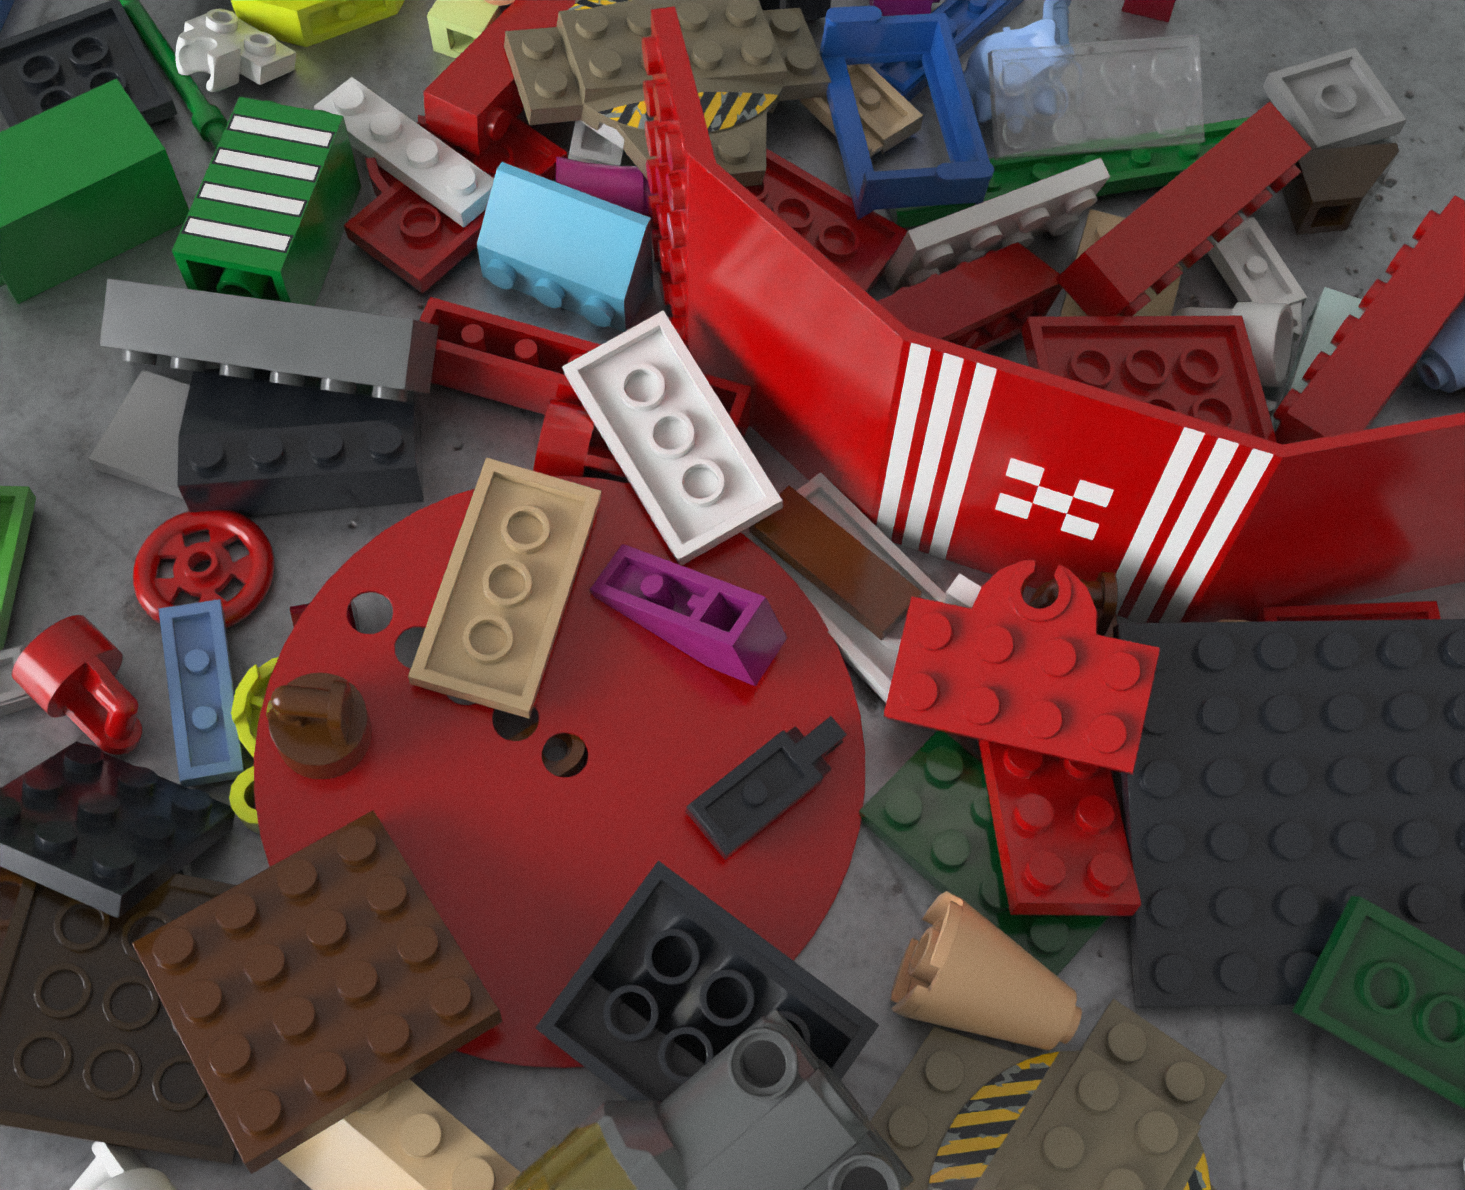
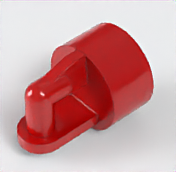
M550 399L539 437L533 471L549 476L585 477L587 469L626 478L584 406Z
M84 615L69 616L54 623L30 642L16 660L12 670V677L50 717L57 718L67 715L100 749L109 754H127L138 746L142 736V724L137 718L138 701L114 677L122 664L123 655Z

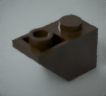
M1397 143L1361 144L1355 147L1323 150L1315 148L1311 149L1297 161L1295 165L1301 173L1282 188L1296 234L1347 230L1382 185L1399 153Z

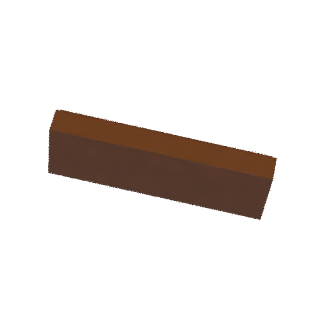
M788 485L779 494L783 502V508L750 526L749 532L882 641L907 615L911 596L921 598L922 591Z

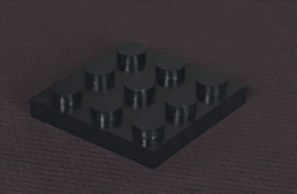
M120 0L107 1L0 41V109L9 128L116 78L148 125L178 114L172 97Z
M76 741L0 788V866L119 918L233 829L235 812L230 805L211 798L206 792L189 789L158 776L149 768L132 765L104 753L97 746Z

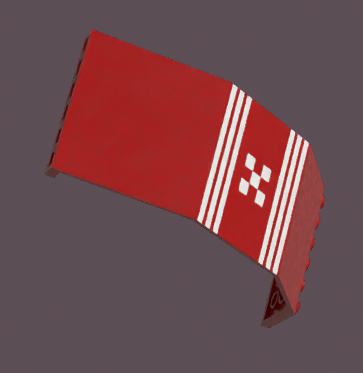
M672 6L651 9V36L642 37V53L646 73L648 76L653 75V79L643 81V91L647 114L649 117H654V120L645 121V136L650 157L655 156L654 159L646 160V170L651 194L656 193V195L647 196L651 226L654 229L652 230L653 262H660L663 273H659L661 297L664 306L671 305L673 317H669V320L702 373L752 386L749 424L751 428L809 481L821 472L893 543L994 575L1002 568L1020 561L1035 559L1037 564L1036 577L1026 585L1034 589H1038L1044 583L1055 579L1054 574L1058 565L1069 569L1077 578L1087 581H1096L1100 572H1114L1118 586L1116 615L1138 623L1217 622L1223 619L1257 622L1256 617L1262 607L1351 604L1465 582V412L1282 445L912 331L716 163L676 8Z

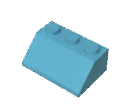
M501 162L496 170L477 241L482 277L488 279L499 288H512L535 297L539 302L548 307H561L584 316L594 325L600 327L609 326L622 332L627 331L653 287L651 218Z

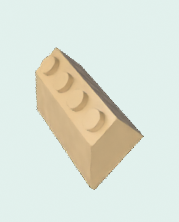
M407 1079L277 1158L312 1190H530L531 1188L527 1179L519 1170L410 1079Z

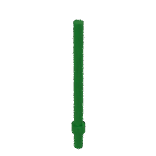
M120 0L133 27L193 115L191 119L193 126L201 138L206 142H210L216 150L228 121L217 106L209 104L190 75L178 73L175 52L140 0Z

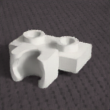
M222 8L210 10L204 15L185 21L184 32L179 35L176 44L175 56L178 73L181 75H190L196 72L211 74L210 79L206 83V89L210 92H219L239 83V74L262 85L295 70L296 52L276 41L272 35L261 32L242 21L233 12Z

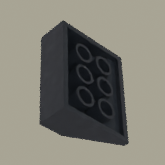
M220 368L205 369V373L193 371L178 437L177 486L190 513L229 510L244 516L424 502L419 392L408 391L407 402L372 397L373 386L356 383L354 395L321 390L322 378L305 376L304 387L269 382L271 371L255 369L254 380L219 375Z
M658 860L535 1029L625 1099L657 1100L662 1102L762 1016H766L774 1008L786 1018L819 1060L823 1059L840 1080L874 1034L879 1024Z

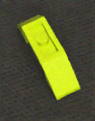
M231 0L237 17L259 31L266 32L279 41L309 47L396 15L405 0Z

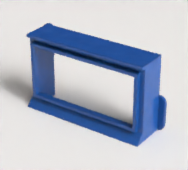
M872 5L833 7L828 9L819 54L831 80V83H828L826 97L857 220L879 209L975 203L977 205L983 203L990 179L994 173V167L989 161L946 13L882 16L881 10ZM922 61L950 163H942L937 167L874 171L847 65Z

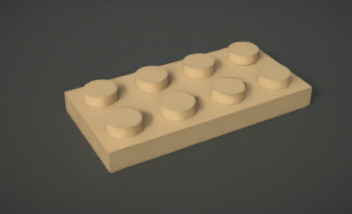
M486 457L408 675L410 684L530 718L601 501L600 490Z

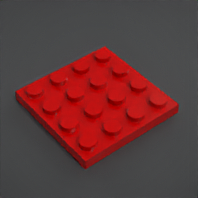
M1242 315L1027 317L1021 329L1029 367L1277 443Z

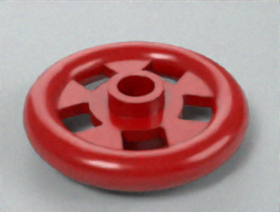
M213 510L190 513L186 511L162 523L142 544L133 567L135 594L144 611L159 624L158 609L175 606L173 604L181 591L191 596L201 597L199 602L220 599L224 610L225 625L228 628L249 616L267 595L274 576V553L271 543L263 530L251 519L238 512ZM209 530V542H198L186 547L185 536ZM239 539L245 545L249 554L233 562L229 552L224 547ZM162 559H176L173 566V578H157L158 567ZM202 561L211 562L210 567L205 571H193L198 563ZM235 577L245 585L237 595L227 602L217 593L222 591L231 579Z

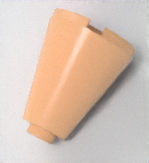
M948 891L939 895L922 918L923 921L933 926L924 932L920 940L911 938L898 968L891 991V1000L897 1003L891 1008L893 1012L905 1018L1047 1051L1052 1050L1059 1042L1067 1044L1076 1033L1082 1016V1009L1076 1006V991L961 897Z

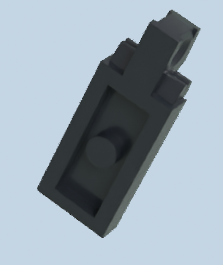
M832 716L806 736L796 726L787 733L785 730H782L686 807L685 812L724 860H726L822 782L824 776L832 769L824 758L843 743L842 739L847 734Z

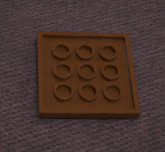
M374 811L363 815L132 943L239 1155L251 1174L503 1022L498 1007Z

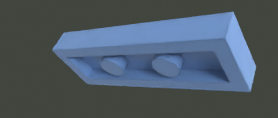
M221 600L159 608L179 781L182 786L191 787L236 779L239 774L245 771L242 743L238 738L236 726L231 715L235 691Z

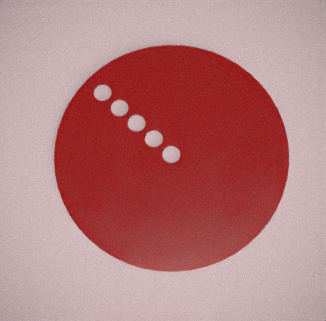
M552 476L600 490L601 501L534 703V707L539 715V723L535 732L528 738L520 741H510L501 737L496 732L492 722L494 708L477 703L461 705L452 701L446 694L410 684L408 675L411 668L404 666L395 654V645L402 633L415 627L426 628L475 490L471 489L417 510L385 529L354 553L326 581L303 611L281 650L269 679L262 704L254 752V798L260 837L269 867L363 815L374 811L500 1011L503 1022L455 1051L483 1060L523 1067L576 1068L584 1066L540 1033L535 1027L658 860L793 961L812 939L834 903L850 866L861 825L859 810L863 807L865 795V745L861 715L851 677L835 640L828 633L829 630L819 612L798 584L768 553L740 532L682 565L765 596L787 639L757 685L754 686L705 666L592 595L589 589L622 544L676 564L678 562L631 484L602 478ZM369 592L383 595L390 601L393 607V616L389 625L382 631L374 634L358 632L349 624L347 619V610L350 603L357 596ZM310 673L334 674L353 684L364 699L371 723V741L363 759L349 772L331 779H312L293 771L281 758L271 737L269 720L266 717L268 702L271 700L275 689ZM832 716L847 736L842 739L843 743L824 758L826 763L832 768L831 771L824 776L818 786L724 860L685 812L686 807L782 730H785L787 733L796 726L806 736ZM572 734L580 738L586 745L588 761L584 769L578 774L571 777H559L549 772L542 761L543 747L555 735Z

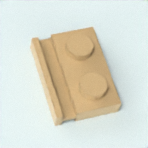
M869 64L847 65L870 158L879 151L883 154L921 130L923 115ZM827 97L800 99V102L836 136Z

